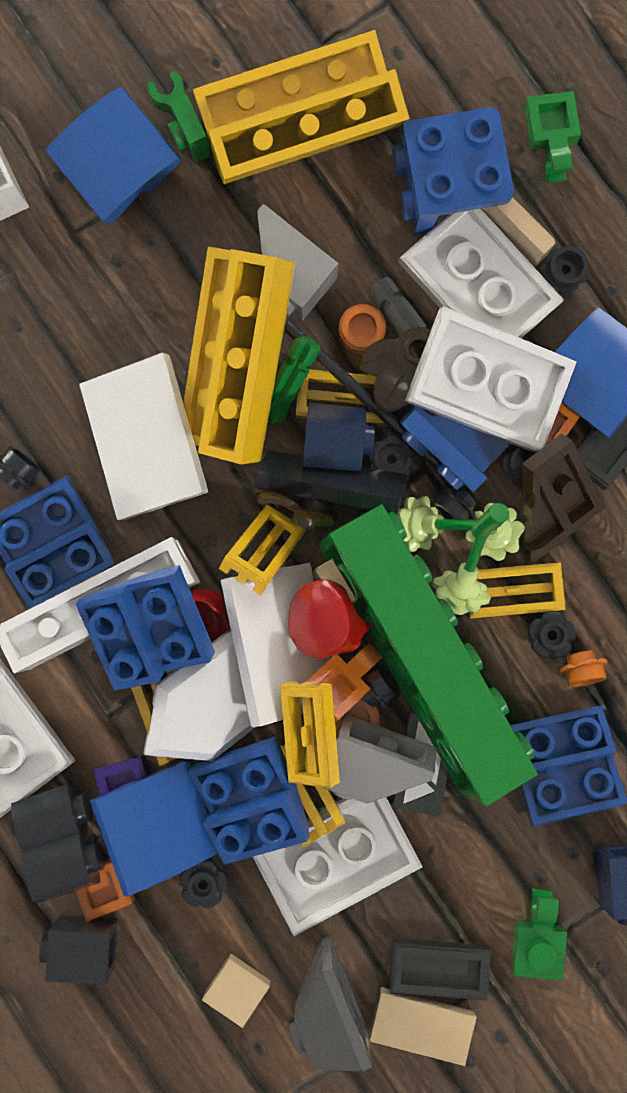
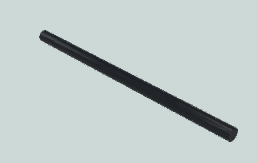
M291 320L284 326V331L293 340L300 335L307 336ZM320 348V352L315 360L402 438L407 429L401 424L400 420L392 413L381 415L378 412L374 396ZM429 450L422 457L436 470L443 464Z

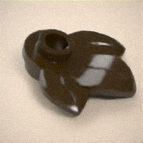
M425 327L410 328L403 332L398 339H380L374 342L363 353L358 367L369 375L377 376L374 398L378 412L381 415L396 412L410 404L405 402L420 359L412 357L409 350L415 343L426 345L431 329ZM423 409L427 414L431 415L432 417L438 415Z
M262 490L254 495L258 499V504L272 503L294 512L291 521L298 526L310 530L328 532L329 527L333 526L338 516L336 512L330 510L331 502L304 497L302 501L268 490Z

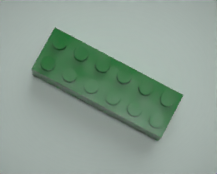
M383 504L328 534L318 545V548L326 562L331 559L335 562L357 600L353 603L357 614L362 619L371 623L372 627L367 631L377 651L383 656L382 659L412 712L417 716L434 747H437L436 751L459 794L487 807L538 775L530 761L535 758L534 751L524 735L519 731L514 733L505 717L509 713L508 706L498 690L494 687L488 688L479 672L483 669V664L475 649L469 643L463 645L454 629L458 625V621L453 610L444 599L438 601L428 584L432 581V576L427 565L420 556L416 555L413 557L403 541V539L407 538V533L401 520L394 512L387 513Z

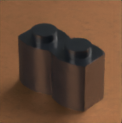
M67 784L11 803L14 829L22 851L25 880L33 902H45L101 883L99 871L104 870L105 861L100 844L96 840L91 841L89 836L88 822L93 820V811L90 800L85 792L80 793L78 787Z

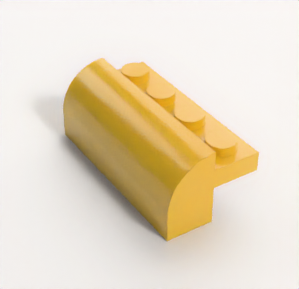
M375 30L193 89L209 140V146L223 184L400 127L404 121L410 119L396 70L387 71Z
M208 246L183 401L194 443L199 446L198 453L237 464L261 461L296 262L273 256Z

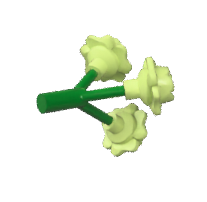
M422 496L418 499L407 497L404 502V508L399 509L397 516L406 530L407 538L403 539L410 552H415L417 549L429 550L432 544L431 539L437 538L438 534L442 533L443 530H468L466 539L473 543L466 563L460 565L457 573L449 570L444 571L443 576L433 579L432 586L436 589L435 596L440 600L444 599L455 614L464 615L470 611L478 612L481 605L489 604L491 597L486 593L487 586L476 580L479 573L476 565L480 556L488 555L496 561H501L505 558L506 551L516 553L519 550V537L524 532L525 527L522 522L515 521L517 517L515 509L507 508L502 503H488L485 506L484 513L475 511L476 520L444 519L441 515H438V509L430 506L429 497Z

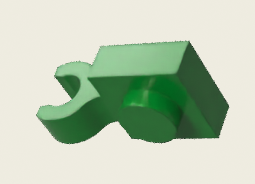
M176 71L170 73L174 90L170 94L164 95L159 93L153 81L147 85L153 105L158 110L168 112L173 116L174 121L167 123L172 138L179 151L187 148L194 164L211 157L205 131L185 93L183 80Z
M574 91L527 97L524 104V113L530 150L545 149L544 171L547 184L566 182V171H571L573 168L569 145H577L581 137Z
M532 888L529 922L515 921L510 968L514 976L563 981L567 931L563 925L555 924L558 917L559 902L557 898H552V890Z

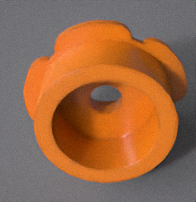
M583 651L567 656V665L560 668V673L566 676L568 687H580L607 679L603 665L608 664L605 658L596 659L594 651Z

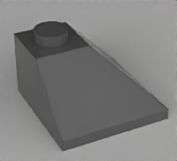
M331 935L321 938L296 998L294 1022L289 1023L290 1033L296 1050L299 1054L307 1052L313 1069L363 1072L372 1068L367 1026Z

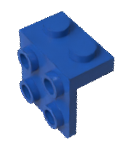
M488 107L404 121L402 123L399 144L392 147V159L396 176L403 175L406 191L400 193L401 210L404 221L411 220L414 236L430 232L435 226L437 217L440 215L505 205L511 201L514 195V188L498 110Z
M414 406L400 421L407 429L402 438L422 457L428 450L443 463L437 471L457 490L465 484L474 492L487 479L483 472L511 444L443 416L436 415L432 417L418 406Z

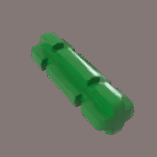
M300 335L293 341L288 351L289 356L286 360L284 359L275 377L268 421L272 424L278 425L285 419L291 407V402L295 400L310 371L309 367L314 363L320 352V345L308 336Z

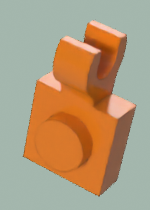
M370 643L347 664L338 654L334 655L306 681L315 682L317 686L322 683L332 684L335 723L370 690V687L361 677L383 657Z

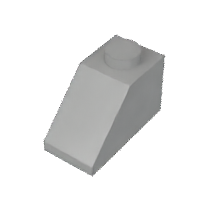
M263 204L257 211L262 255L296 262L286 316L289 317L293 313L303 321L336 281L339 263Z
M344 714L336 735L340 783L332 788L325 789L332 791L343 799H355L368 804L432 780L435 773L437 747Z

